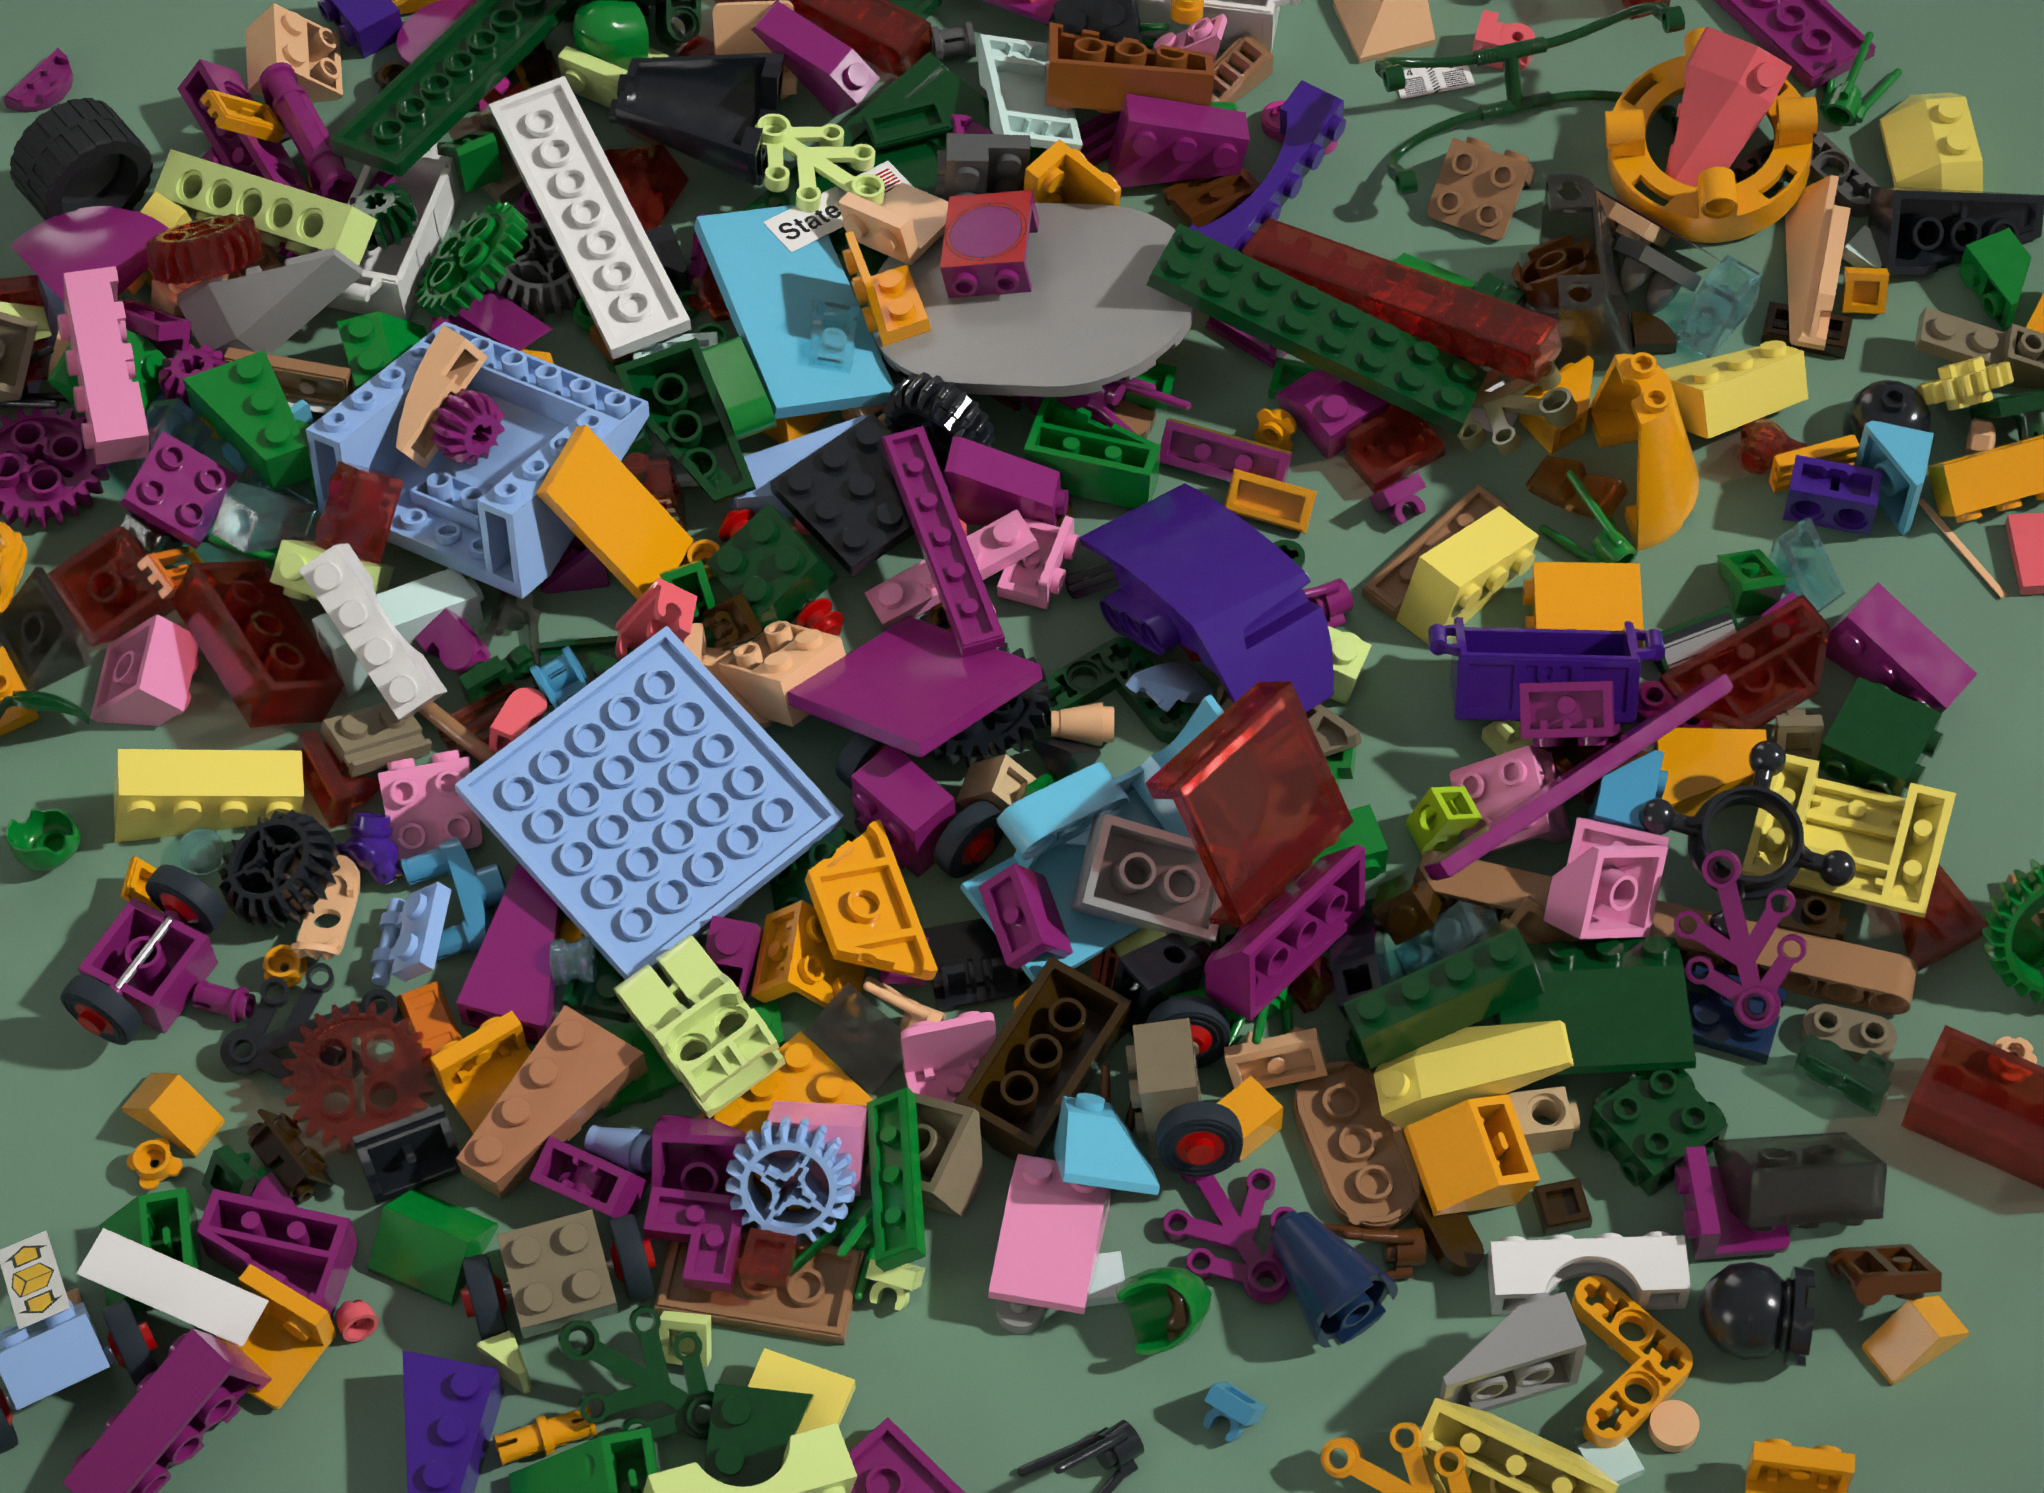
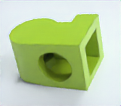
M1465 786L1430 787L1407 818L1406 827L1417 844L1421 855L1433 851L1445 853L1455 845L1459 834L1464 829H1473L1482 819V816Z

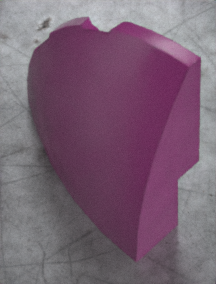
M93 206L79 208L75 211L51 217L25 232L10 246L64 302V273L116 266L119 279V296L179 237L158 220L141 212L113 208V206Z

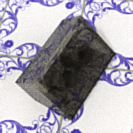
M1846 1132L1713 1140V1152L1728 1209L1750 1230L1770 1232L1775 1230V1226L1782 1225L1814 1229L1818 1228L1820 1223L1825 1222L1858 1226L1862 1225L1864 1220L1883 1219L1887 1163Z

